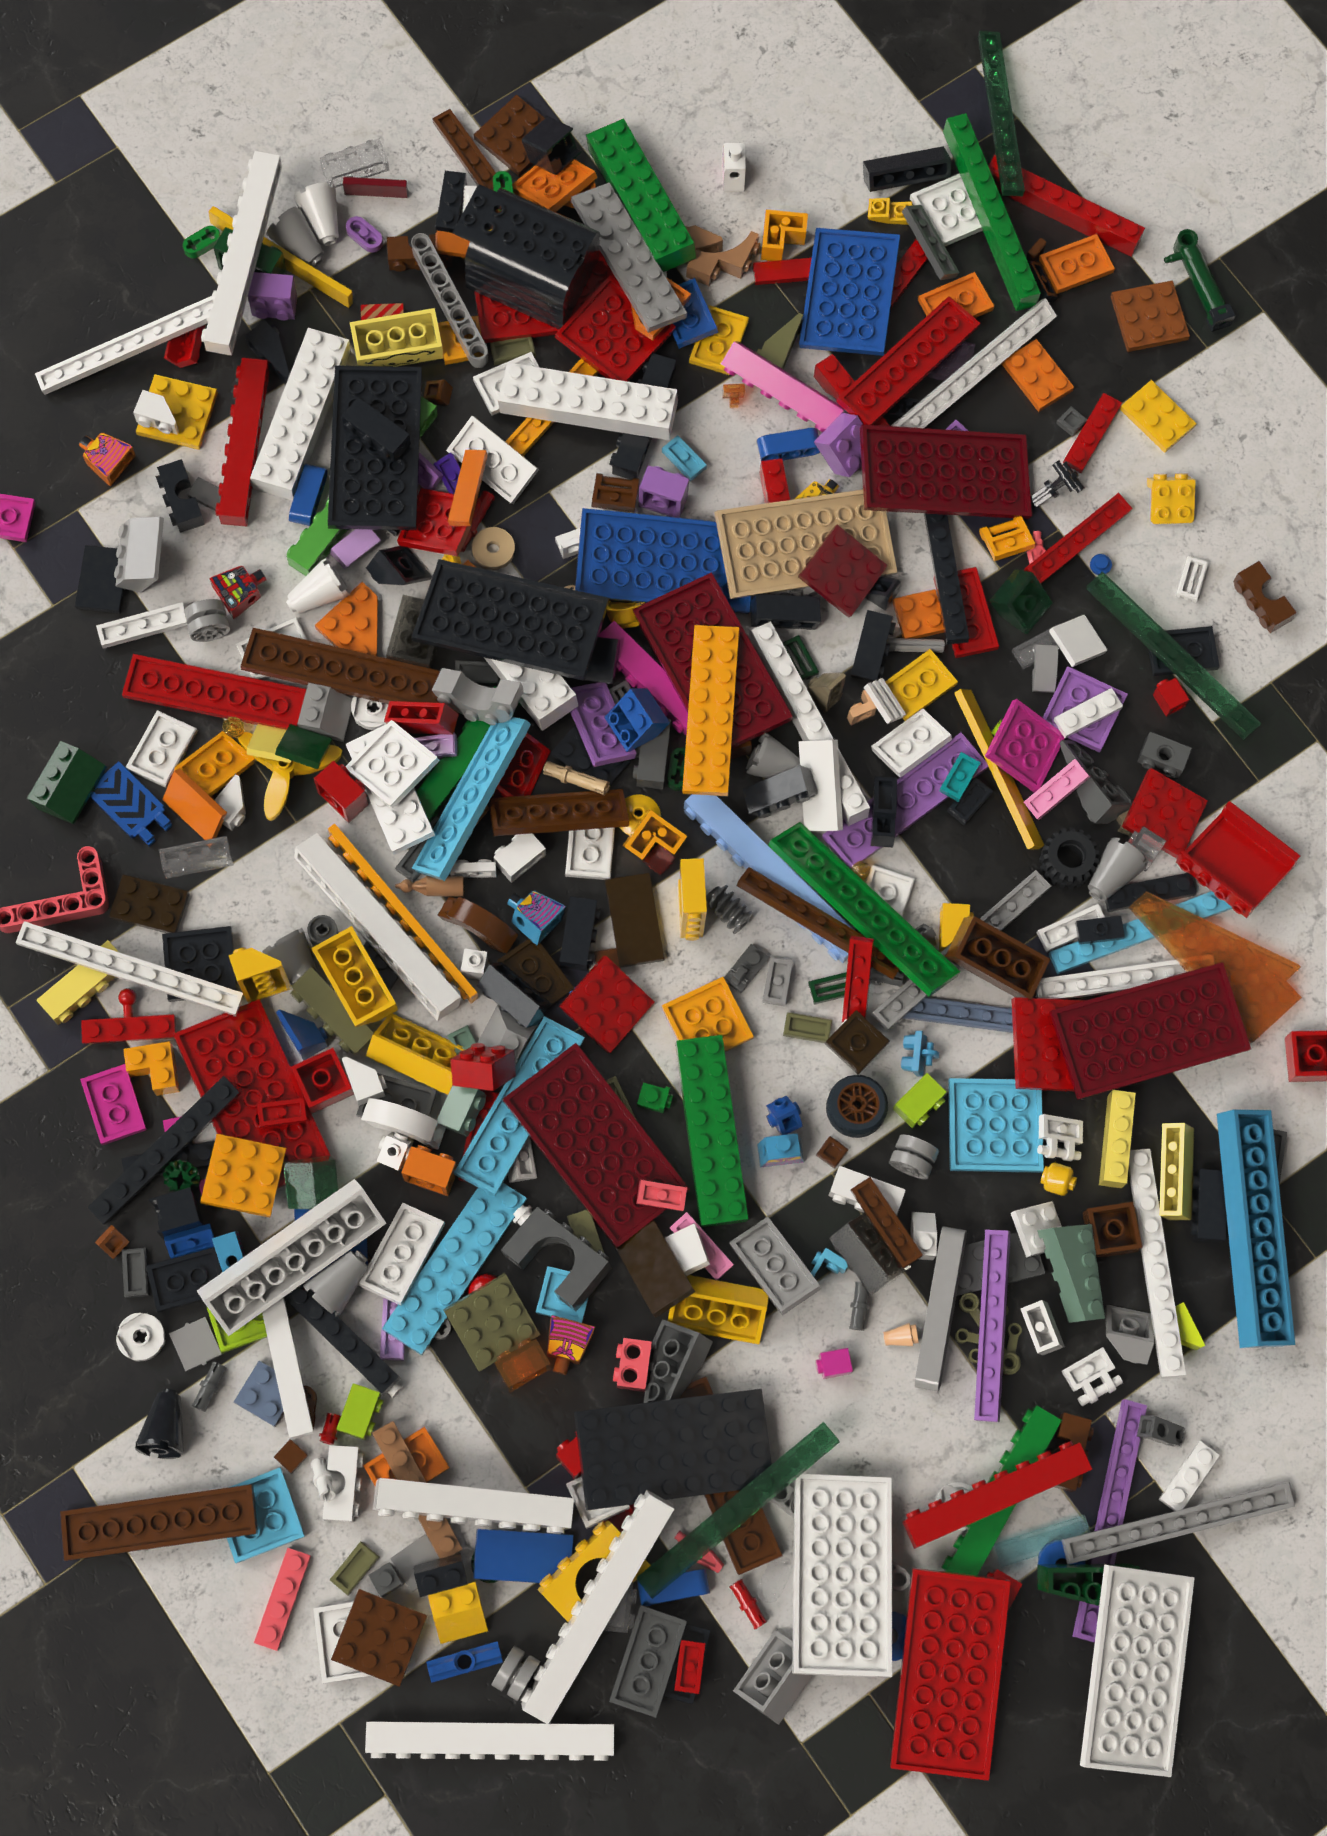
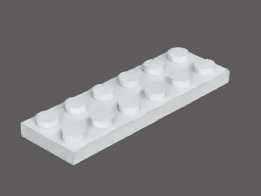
M386 725L347 743L346 746L351 758L353 759ZM415 788L393 809L369 789H365L394 855L435 836Z

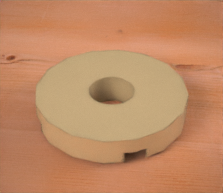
M498 527L485 528L478 532L472 541L474 560L483 568L501 569L506 567L514 557V540L504 529ZM495 544L499 547V550L491 553L487 550L488 546Z

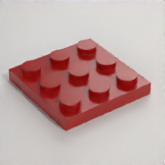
M421 488L417 501L416 530H401L397 539L399 546L458 557L481 507L480 499L477 498L471 526H450L448 518L454 494Z
M1150 768L1121 827L1177 859L1182 850L1185 851L1208 800Z
M603 956L559 1007L607 1053H611L654 1004V1001L607 956Z

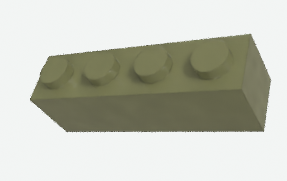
M312 967L308 968L289 986L292 990L291 996L298 1003L303 1001L307 1005L306 1011L313 1019L319 1018L324 1023L322 1028L331 1037L335 1035L340 1040L338 1045L346 1053L349 1051L352 1054L357 1053L372 1038L374 1032L367 1025L355 1027L337 993Z

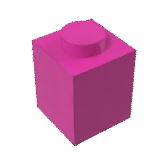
M848 1348L820 1353L819 1359L815 1360L817 1373L822 1374L823 1379L849 1375L853 1372Z

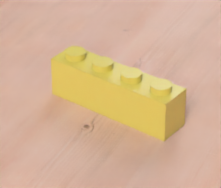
M108 940L101 945V947L118 952ZM77 965L40 996L37 1002L57 1025L66 1023L73 1017V1013L79 1007L83 1008L88 1005L91 997L97 992H103L109 986V982L115 977Z
M1112 1090L1107 1097L1099 1185L1123 1188L1127 1184L1136 1093Z
M1185 1123L1162 1124L1159 1216L1167 1220H1191L1194 1128Z

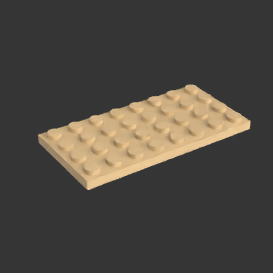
M863 489L717 510L714 512L730 599L809 587L798 576L835 525H839L888 565L881 576L897 573L886 511L864 510Z

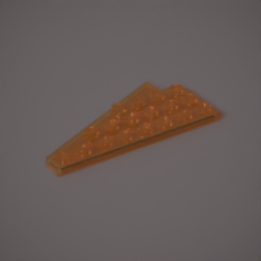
M1147 891L1128 907L1172 957L1180 963L1186 972L1223 962L1248 1040L1251 1043L1259 1038L1302 998L1286 981L1301 968L1299 964Z

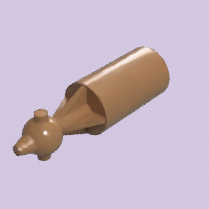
M426 876L414 883L411 880L405 879L401 883L395 884V888L401 889L404 893L415 890L426 896H464V876H448L445 881Z

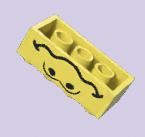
M435 308L350 322L358 366L396 367L443 359L442 342Z

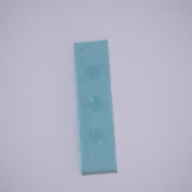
M1085 1515L995 1543L994 1549L1002 1568L1038 1556L1042 1548L1053 1540H1063L1090 1533V1529Z

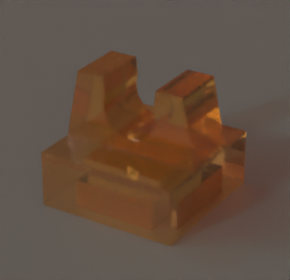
M723 384L722 399L729 398V408H738L739 398H744L745 384Z

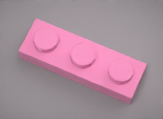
M1074 759L1025 800L1024 804L1036 819L1040 820L1091 776Z
M686 1212L670 1229L675 1233L692 1224L697 1226L710 1265L706 1266L705 1269L715 1280H718L734 1264L689 1213Z

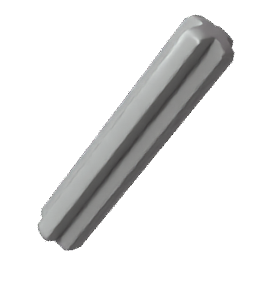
M887 638L886 642L890 644L889 651L926 652L931 649L933 652L942 653L945 649V642L942 639Z

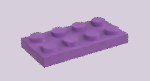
M598 682L571 688L576 694L578 707L570 711L593 766L634 759L637 754L635 749L626 752L604 718L615 706L607 684Z

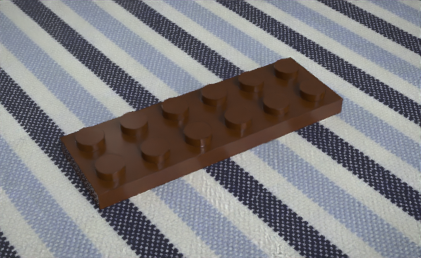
M623 789L608 790L606 795L594 791L499 797L490 798L489 800L494 836L629 827V816Z

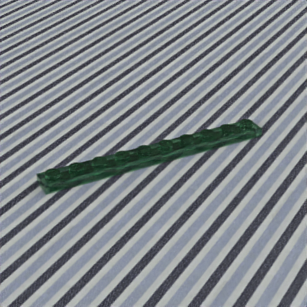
M980 31L978 42L1002 196H1023L1025 188L1000 32Z
M1103 571L1087 585L1086 589L1243 740L1260 726L1261 722Z
M822 1422L636 1579L653 1599L840 1443L839 1439Z

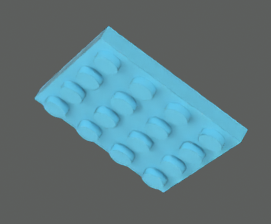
M949 1078L950 1171H1044L1043 1155L1037 1152L1038 1146L1043 1145V1139H1039V1116L1042 1115V1090L1016 1089L1015 1079Z

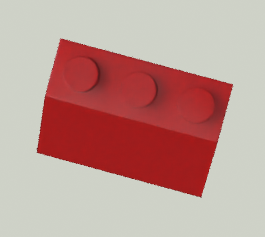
M527 733L492 797L531 795L551 750Z

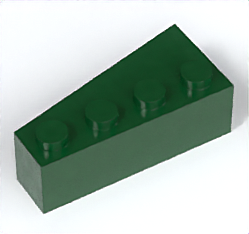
M1037 1564V1589L1099 1606L1104 1564ZM1105 1564L1140 1569V1567L1131 1564Z

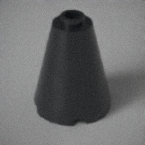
M163 1389L162 1392L157 1393L137 1438L135 1446L137 1452L146 1456H150L152 1452L158 1454L160 1459L180 1458L181 1454L183 1455L181 1396L177 1394V1391Z

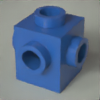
M787 1095L766 1105L769 1112L766 1115L771 1128L776 1127L781 1135H787L803 1127L799 1116L801 1110L796 1102L792 1103Z

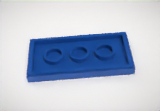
M477 1529L473 1579L540 1583L546 1575H553L559 1569L557 1565L562 1559L572 1556L573 1535Z

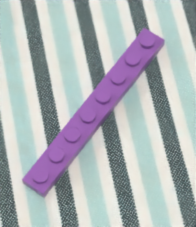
M985 1230L974 1420L1000 1422L1010 1231Z

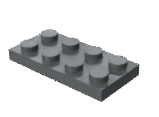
M1018 1233L1010 1234L1008 1284L1044 1275L1045 1270L1040 1254L1026 1257ZM985 1240L965 1245L956 1297L966 1293L982 1291Z
M640 1605L609 1702L655 1718L657 1717L687 1621Z

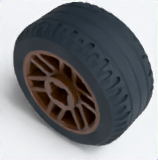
M852 1075L839 1080L831 1089L826 1102V1113L831 1125L841 1134L852 1138H862L873 1134L880 1128L888 1112V1100L884 1089L877 1081L864 1075ZM854 1103H857V1105L860 1107V1109H857V1107H855Z

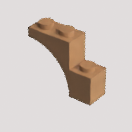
M751 231L741 244L724 252L710 253L695 249L696 258L689 261L686 277L690 279L695 278L697 282L710 286L712 280L717 279L720 271L741 279L744 272L748 273L752 261L750 259L752 255L756 256L759 251V234Z

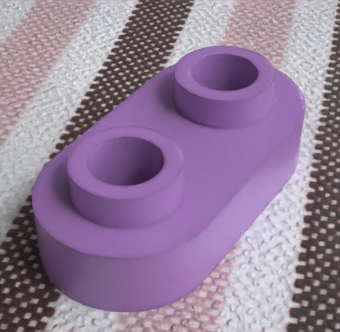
M351 217L346 222L348 236L364 250L377 252L382 248L383 240L381 233L362 217Z

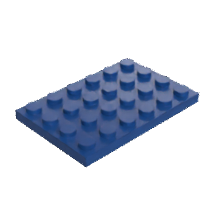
M816 228L799 348L884 356L900 235Z

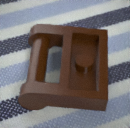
M596 473L591 507L635 513L640 479L633 478V480L607 477L601 473Z

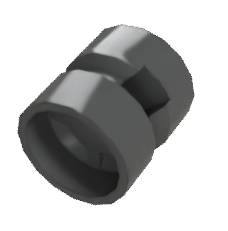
M326 915L314 917L307 927V933L313 947L339 933L335 921Z

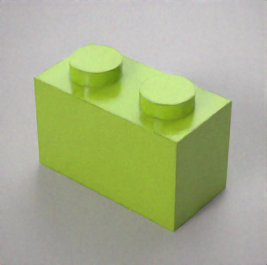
M926 1073L894 1105L893 1110L911 1128L916 1124L921 1126L930 1117L927 1113L932 1108L937 1110L946 1101L944 1096L947 1092Z
M353 1383L339 1420L337 1431L362 1440H366L367 1435L371 1436L376 1424L372 1422L375 1412L380 1413L384 1402L383 1399H380L381 1393Z

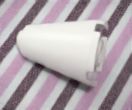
M328 182L316 183L306 186V191L300 193V190L294 194L295 202L302 210L318 242L324 244V246L336 243V239L339 238L334 184L329 186Z
M327 558L321 560L287 595L289 600L286 603L292 612L297 611L300 614L350 595L346 591L347 587L336 569H331L329 565L331 562Z

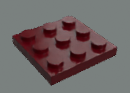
M835 525L798 578L849 618L888 565L839 525Z

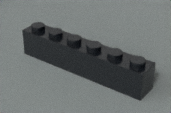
M652 353L650 360L644 363L642 372L645 374L643 379L639 378L638 383L670 388L676 371V360ZM627 433L619 434L616 443L618 447L617 453H612L609 463L612 466V474L630 480L638 478L652 437Z

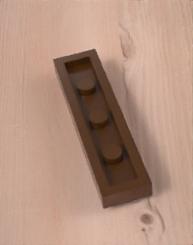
M871 1177L850 1190L902 1269L923 1256Z

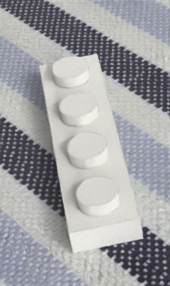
M183 602L96 625L102 648L188 626Z

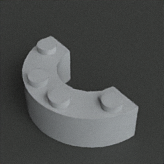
M442 668L432 691L438 697L437 701L439 703L447 704L453 710L463 714L466 719L473 722L479 720L490 725H496V723L507 722L512 718L523 694V686L521 682L501 679L497 688H488L471 681L462 671Z

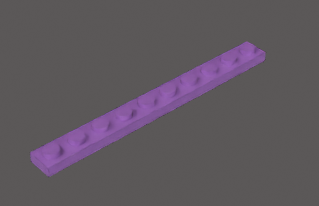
M1127 1399L1121 1401L1094 1531L1123 1524L1140 1443V1437H1137L1141 1415L1145 1416L1147 1405ZM1117 1552L1088 1559V1564H1115ZM1082 1601L1079 1602L1072 1637L1095 1643L1099 1606Z

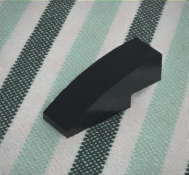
M874 777L870 846L893 848L897 810V778Z

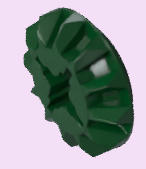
M176 1160L169 1163L163 1173L164 1184H167L169 1187V1192L189 1187L195 1192L200 1184V1174L197 1168L184 1160ZM181 1171L184 1179L182 1185L180 1184L179 1179L176 1178L179 1176Z

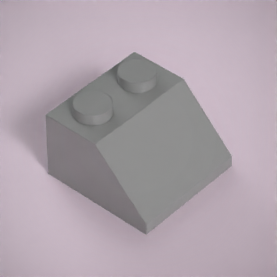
M308 683L298 720V727L332 738V740L344 742L351 715L352 698L335 691L331 687Z

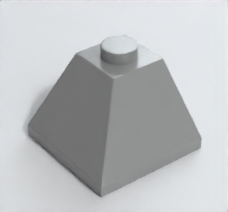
M497 1005L478 1043H483L487 1047L501 1045L505 1046V1049L514 1050L515 1064H517L538 1025L528 1028L522 1027L513 1016L502 1011L499 1005Z
M1106 1305V1337L1124 1360L1147 1365L1154 1345L1151 1314Z

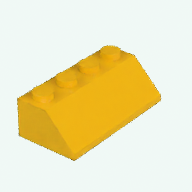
M352 926L311 948L355 1027L380 1021L398 1011L396 1002Z
M246 947L233 951V954L228 955L237 982L248 1003L291 990L289 988L290 982L280 960L253 948L246 949Z
M392 1013L386 1017L372 1035L366 1056L420 1083H424L438 1092L448 1095L452 1087L451 1059L457 1056L454 1049L457 1048L462 1051L464 1049H462V1046L458 1044L456 1046L450 1040Z
M692 1275L687 1276L696 1292L670 1308L669 1322L701 1334L760 1344L768 1305V1296L763 1289Z

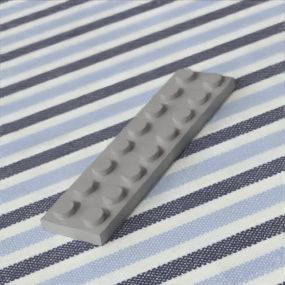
M607 183L572 196L571 202L584 225L600 232L599 250L648 333L687 318L685 308L660 266L655 262L645 241L611 184Z

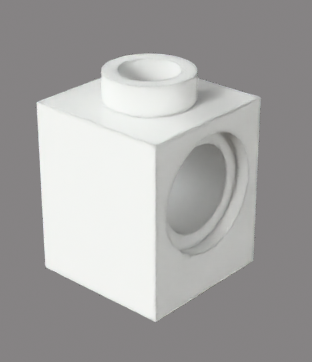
M464 949L461 974L465 978L480 980L487 968V952Z

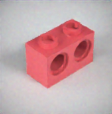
M623 1338V1344L618 1343L616 1358H621L619 1368H614L613 1381L617 1382V1388L645 1392L652 1342ZM630 1347H636L639 1349L640 1355L635 1359L629 1358L626 1353ZM629 1370L634 1371L637 1375V1379L631 1383L625 1381L623 1377L624 1373Z

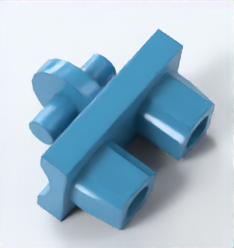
M916 1031L915 1035L904 1036L903 1048L914 1051L913 1057H902L901 1068L904 1071L913 1072L917 1077H923L925 1065L932 1066V1060L938 1059L940 1052L934 1050V1043H927V1036L923 1035V1031Z

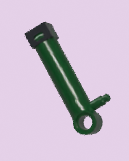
M1190 229L1180 231L1174 243V253L1165 257L1164 262L1167 264L1182 260L1206 311V322L1211 332L1231 326L1235 313L1230 303L1226 304L1198 245V235Z

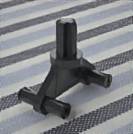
M1060 460L1052 465L1059 477L1053 483L1049 479L1045 481V486L1031 496V503L1035 507L1040 506L1052 496L1054 498L1060 495L1058 489L1064 485L1067 486L1070 492L1076 490L1079 493L1085 489L1077 478L1079 477L1076 471L1073 472L1067 461L1061 464Z

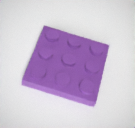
M1067 666L1044 713L1043 719L1059 730L1054 722V718L1110 688L1113 689L1123 705L1128 694ZM1119 711L1067 738L1100 753Z

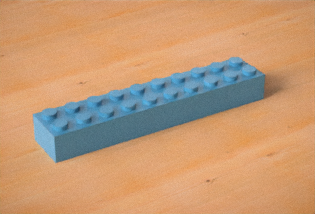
M1236 1109L1218 1113L1217 1124L1240 1348H1265L1295 1345L1271 1110Z

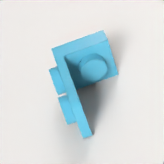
M825 1248L823 1253L818 1251L811 1262L815 1265L811 1274L814 1277L823 1262L827 1264L826 1268L836 1274L839 1272L844 1274L850 1262Z

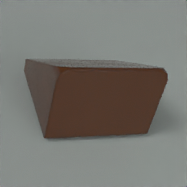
M446 380L427 381L423 398L433 404L448 406L453 387Z

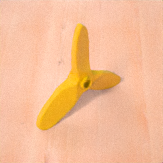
M241 731L238 732V741L247 751L253 734ZM330 745L318 769L294 761L287 763L253 756L258 762L273 772L264 799L266 818L272 821L282 812L289 794L290 779L293 776L311 774L325 769L333 760L338 762L342 756L341 748Z

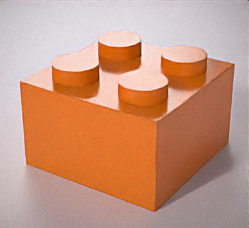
M418 1145L417 1148L411 1146L401 1173L405 1182L448 1196L456 1176L454 1171L457 1165L455 1161H452V1156L440 1153L438 1156L432 1154L431 1149Z

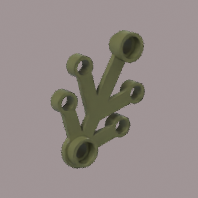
M966 1293L960 1298L959 1306L962 1311L970 1313L980 1328L979 1299L973 1293ZM967 1299L972 1301V1307L970 1308L964 1304V1301ZM1006 1305V1315H1007L1009 1310H1008V1307H1007V1305ZM1012 1323L1007 1328L1009 1340L1007 1349L1004 1348L1003 1374L1006 1375L1015 1374L1021 1366V1360L1016 1354V1348L1022 1328L1017 1323ZM1012 1326L1017 1327L1018 1334H1012L1010 1328ZM962 1328L955 1333V1340L960 1344L966 1342L979 1344V1334L971 1333ZM959 1332L966 1334V1340L959 1339ZM975 1348L969 1352L968 1359L970 1362L977 1364L978 1360L972 1358L973 1352L978 1353V1349ZM1010 1359L1013 1363L1012 1367H1006L1004 1361Z

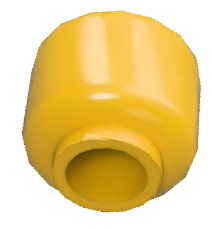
M1051 1163L1049 1167L1045 1166L1041 1177V1184H1044L1046 1191L1065 1196L1069 1190L1073 1191L1077 1181V1177H1073V1169L1071 1167L1058 1163Z

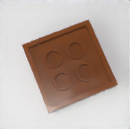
M1173 280L1111 293L1110 297L1127 352L1187 341L1190 335Z

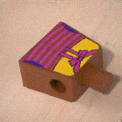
M551 1315L547 1356L556 1359L553 1372L567 1375L570 1363L580 1365L594 1335L595 1326Z

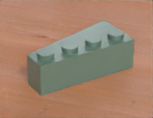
M1092 1224L1037 1230L1039 1238H1043L1046 1247L1044 1249L1046 1258H1050L1054 1270L1052 1272L1054 1281H1057L1061 1290L1059 1295L1069 1323L1105 1319Z

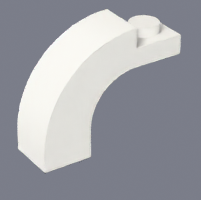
M373 1098L368 1099L361 1120L375 1128L406 1135L431 1149L437 1150L446 1129L438 1124L437 1120L423 1113L395 1103Z

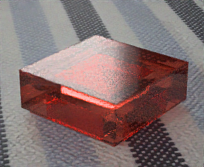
M657 844L643 862L661 876L675 860V857L661 845Z

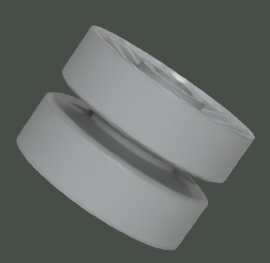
M206 599L197 601L184 610L190 638L193 641L208 642L217 640L227 635L230 631L225 606L221 600Z
M904 1134L900 1135L895 1146L897 1150L893 1151L889 1164L912 1177L928 1179L933 1168L931 1164L935 1163L939 1150L919 1138Z
M514 1645L491 1685L502 1692L510 1684L507 1695L518 1701L541 1661L529 1655L524 1663H521L525 1651Z

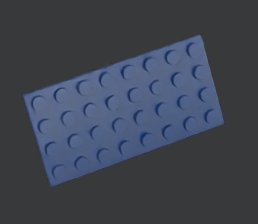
M582 508L575 590L607 597L609 600L647 603L712 572L735 613H750L751 596L730 599L716 522Z

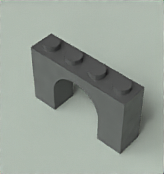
M536 1207L501 1251L506 1258L524 1270L543 1247L555 1243L570 1247L575 1255L574 1266L554 1292L562 1302L576 1312L612 1269L608 1262L610 1258L601 1250L595 1252L590 1248L592 1244L584 1237L577 1238L573 1235L574 1230L563 1222L560 1225L555 1221L556 1216L549 1210L545 1209L542 1211Z

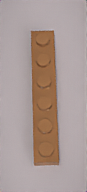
M394 1421L372 1432L397 1480L427 1483ZM419 1515L418 1520L439 1559L454 1555L462 1550L446 1518H443L441 1522L427 1521V1516Z

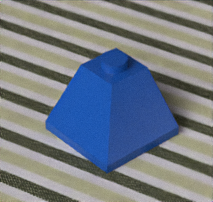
M283 1010L276 1011L280 1023L303 1061L328 1047L325 1041L328 1039V1036L322 1027L317 1028L314 1022Z

